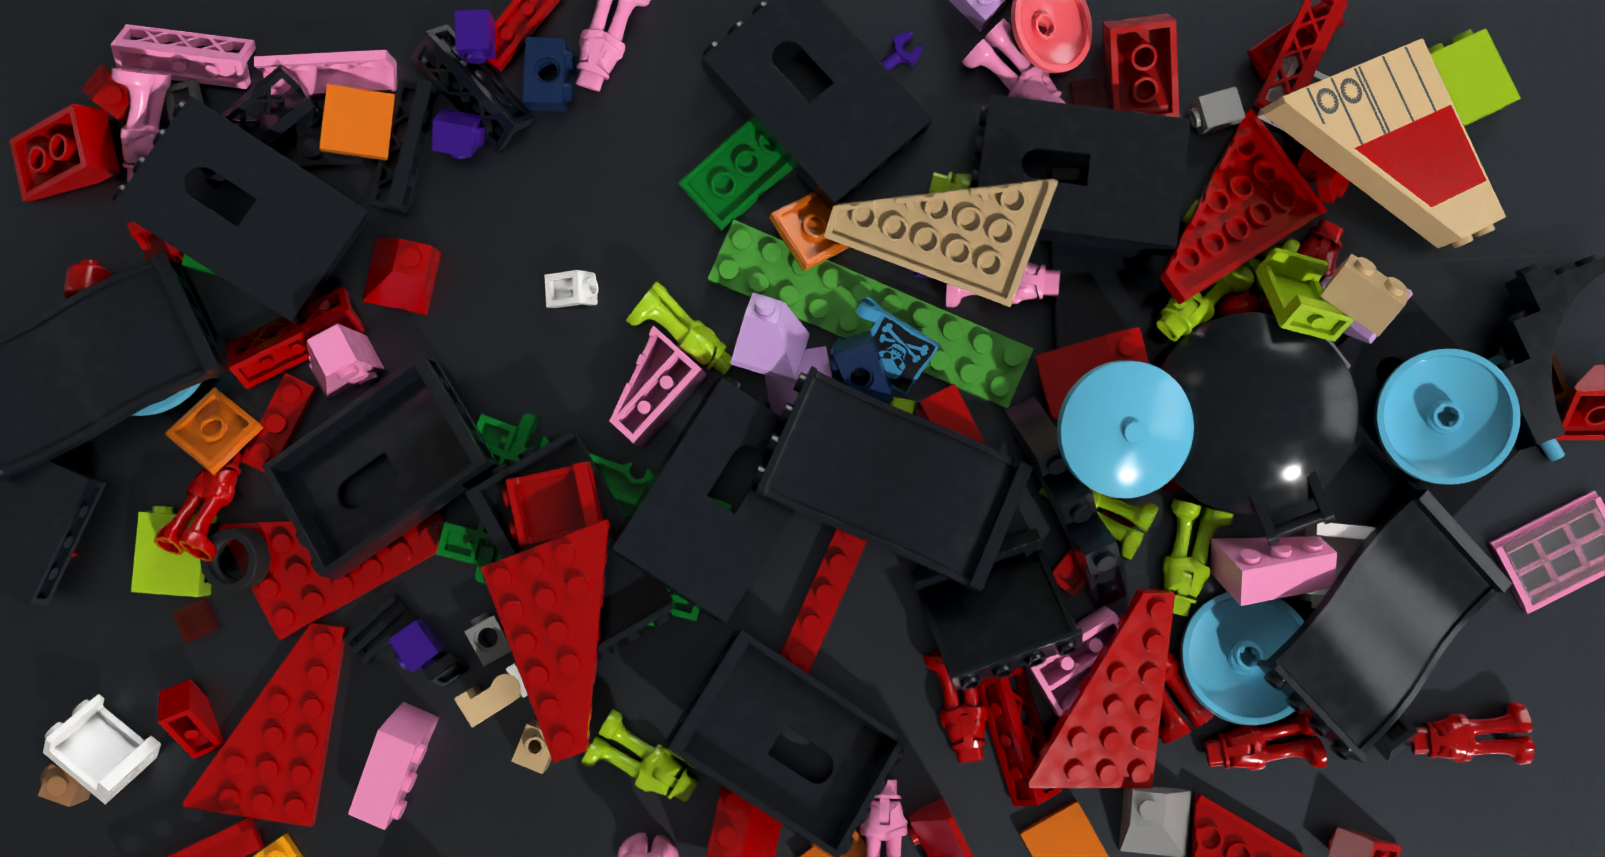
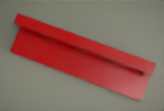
M1303 0L1255 100V106L1262 109L1272 103L1265 99L1271 88L1282 85L1285 95L1309 86L1346 9L1348 1L1320 0L1329 5L1325 8L1321 17L1314 18L1310 8L1312 0ZM1306 16L1307 22L1302 23L1304 17ZM1310 27L1312 38L1308 46L1300 48L1296 33L1298 30ZM1292 45L1293 51L1288 52L1290 46ZM1296 56L1299 65L1295 74L1286 77L1282 66L1283 60ZM1278 74L1279 80L1273 82L1276 75Z
M343 286L312 301L297 324L282 316L226 343L228 368L243 386L249 389L308 360L310 354L307 349V340L336 324L363 333L365 332L364 324L352 309L349 293ZM341 302L340 305L328 310L331 305ZM309 317L306 322L298 325L301 320ZM279 331L275 337L269 339L272 334ZM249 346L246 351L240 354L237 353V351Z
M1024 666L1015 669L1011 675L1005 678L995 679L992 677L981 681V684L977 687L981 703L987 707V723L1013 807L1039 805L1062 792V788H1048L1044 791L1043 788H1028L1024 783L1025 775L1031 774L1041 757L1039 752L1044 744L1047 743ZM1013 675L1018 686L1016 693L1012 691L1009 677ZM1022 708L1025 710L1028 718L1026 726L1022 723L1020 717ZM1032 740L1037 747L1036 758L1033 757L1030 749Z
M247 818L166 857H245L265 847V844L253 818Z

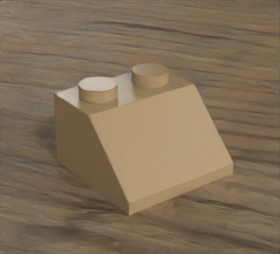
M1351 254L1334 272L1320 297L1377 336H1380L1406 305L1411 293L1407 291L1406 286L1394 277L1388 278L1377 271L1376 266L1370 260L1364 257L1358 258Z

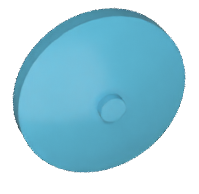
M1437 349L1408 359L1388 376L1376 399L1374 422L1376 434L1384 452L1402 471L1414 478L1429 483L1461 484L1485 476L1505 460L1518 436L1520 406L1512 384L1505 374L1492 362L1475 353L1464 350Z
M1132 360L1108 362L1084 374L1067 393L1057 421L1059 450L1070 472L1090 489L1115 498L1143 496L1168 483L1184 464L1192 445L1194 420L1189 400L1176 380L1158 367Z
M1226 592L1207 601L1189 619L1180 642L1181 670L1191 693L1212 714L1235 724L1262 725L1278 721L1290 715L1295 710L1287 704L1286 699L1288 697L1265 681L1264 676L1266 674L1256 664L1260 660L1270 658L1305 621L1290 605L1281 599L1240 606Z

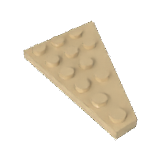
M1046 179L836 204L833 206L823 237L1011 307L1059 181Z

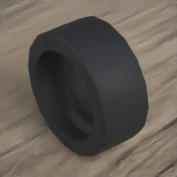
M237 527L217 531L209 537L216 546L217 553L212 561L200 560L202 572L208 583L217 590L235 592L254 588L264 580L269 572L271 556L269 546L263 536L253 529ZM231 540H238L248 552V571L241 579L233 578L224 567V548Z

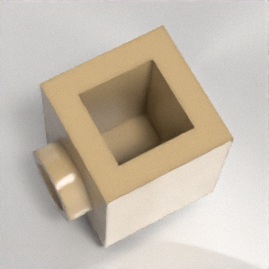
M532 719L525 726L511 762L543 774L548 769L552 758L538 720Z

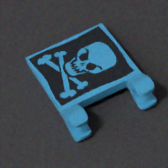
M864 297L859 303L856 313L863 319L875 322L871 332L892 388L906 396L940 344L883 310L873 299ZM839 337L835 342L843 340L844 338Z

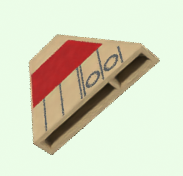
M1423 38L1285 95L1261 109L1265 117L1437 248L1451 243L1454 248L1465 245L1474 240L1472 234L1475 237H1479L1495 230L1493 223L1506 217Z

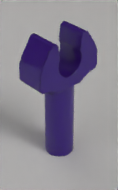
M912 32L900 33L893 38V52L880 61L888 71L899 63H907L909 66H913L920 59L923 50L922 45L915 48L912 52H905L902 48L904 44L912 39Z

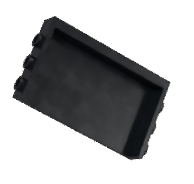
M566 429L556 432L547 438L549 444L539 450L536 446L525 450L518 455L520 461L510 467L507 463H504L489 472L491 478L465 492L502 559L549 542L545 541L519 546L518 540H513L510 531V521L514 520L511 507H506L503 498V487H507L506 479L518 478L555 470L586 461L591 462L603 520L608 519L610 523L607 547L625 521L626 516L577 432L570 431L567 433ZM609 550L606 551L608 555L604 572L605 586L603 606L600 613L597 661L613 653L614 649L611 645L623 639L628 644L642 636L644 633L641 628L653 622L655 627L671 619L673 615L670 611L677 607L667 588Z

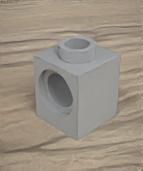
M1236 86L1199 96L1190 105L1191 109L1189 110L1190 122L1194 128H1197L1199 136L1236 126L1246 117Z
M487 611L472 619L473 627L464 631L483 667L511 652L498 614L491 616ZM486 628H492L496 631L498 639L495 645H489L485 642L483 633Z

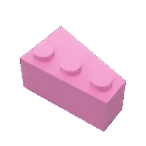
M336 324L307 340V349L310 354L308 356L310 361L309 367L327 400L357 384L361 387L378 379L377 374L385 370L367 335L340 324Z
M655 326L652 327L649 333L650 338L642 355L640 354L637 359L636 369L630 382L626 383L609 420L631 442L641 449L708 377L694 361Z
M1320 536L1279 538L1280 542L1270 546L1266 538H1212L1210 573L1240 606L1331 588L1335 582L1337 552Z
M1105 605L1075 623L1077 629L1081 628L1083 632V645L1076 652L1067 656L1057 654L1046 658V661L1039 666L1027 667L1049 706L1059 719L1065 709L1069 711L1080 692L1078 689L1080 684L1090 674V668L1104 645L1108 646L1119 628L1117 623L1120 619L1117 614Z
M403 701L377 731L348 815L383 830L389 826L393 819L399 820L407 805V801L404 798L416 781V770L425 756L428 748L427 745L440 718L439 716Z

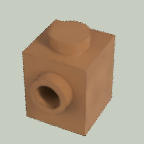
M50 763L41 774L40 784L42 785L38 794L39 797L68 807L89 799L91 792L56 763Z

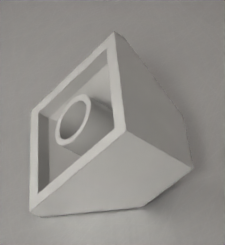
M1152 786V788H1124L1118 850L1186 857L1192 791Z

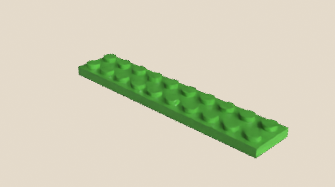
M733 220L708 276V281L751 299L752 293L783 301L798 320L844 339L869 331L875 324L873 321L861 318L856 313L861 300L864 297H869L883 310L940 344L923 370V374L948 385L955 384L958 389L1004 409L1009 408L1033 352V348L829 260H825L804 272L783 240L736 220Z

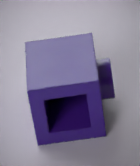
M489 10L454 11L456 51L461 58L472 64L485 63L486 59H496L495 22Z
M442 109L433 119L432 151L448 153L453 158L464 159L472 157L476 150L483 146L485 128L481 127V115Z
M424 618L413 621L388 639L396 651L394 657L398 664L405 670L408 668L411 673L420 668L424 670L440 660L438 655L446 650Z

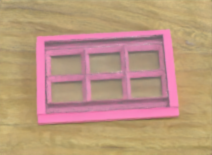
M1591 491L1488 543L1500 570L1512 582L1510 589L1524 614H1529L1605 575V505L1601 497H1598L1596 491Z

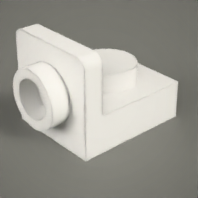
M572 270L544 275L546 307L560 308L581 304L597 305L599 288L595 273Z

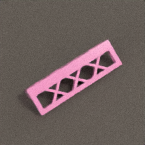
M129 24L124 26L110 45L117 68L165 72L171 74V80L188 81L193 79L200 84L247 89L251 83L247 62L256 49L255 41L249 39ZM132 37L143 38L139 40H130ZM199 46H207V47H204V48H201V49H200V48H196V47H199ZM231 50H241L239 53L228 52Z
M387 50L254 56V67L263 73L264 78L281 65L308 90L311 98L325 97L327 84L384 93H396L397 64L396 60ZM280 79L271 87V95H283L291 86L285 80Z

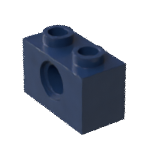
M526 37L523 103L528 110L567 112V102H572L573 83L568 82L569 70H574L575 54L574 50H570L565 38ZM549 69L557 70V75L553 80L545 81L542 79L545 71Z
M871 330L833 343V355L829 356L830 363L835 375L841 373L845 385L884 403L894 400L892 385ZM857 368H864L868 371V374L863 377H857L852 372Z

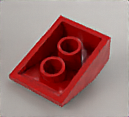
M1166 13L1102 22L1104 60L1111 109L1179 117L1176 19Z
M71 104L9 140L22 200L26 202L94 185L121 172L108 114L103 109Z
M1140 327L1103 335L1035 356L1051 420L1058 419L1067 393L1090 370L1102 364L1120 360H1132L1149 364Z
M943 797L908 815L911 825L908 826L907 831L915 846L920 843L922 844L927 854L923 857H974Z

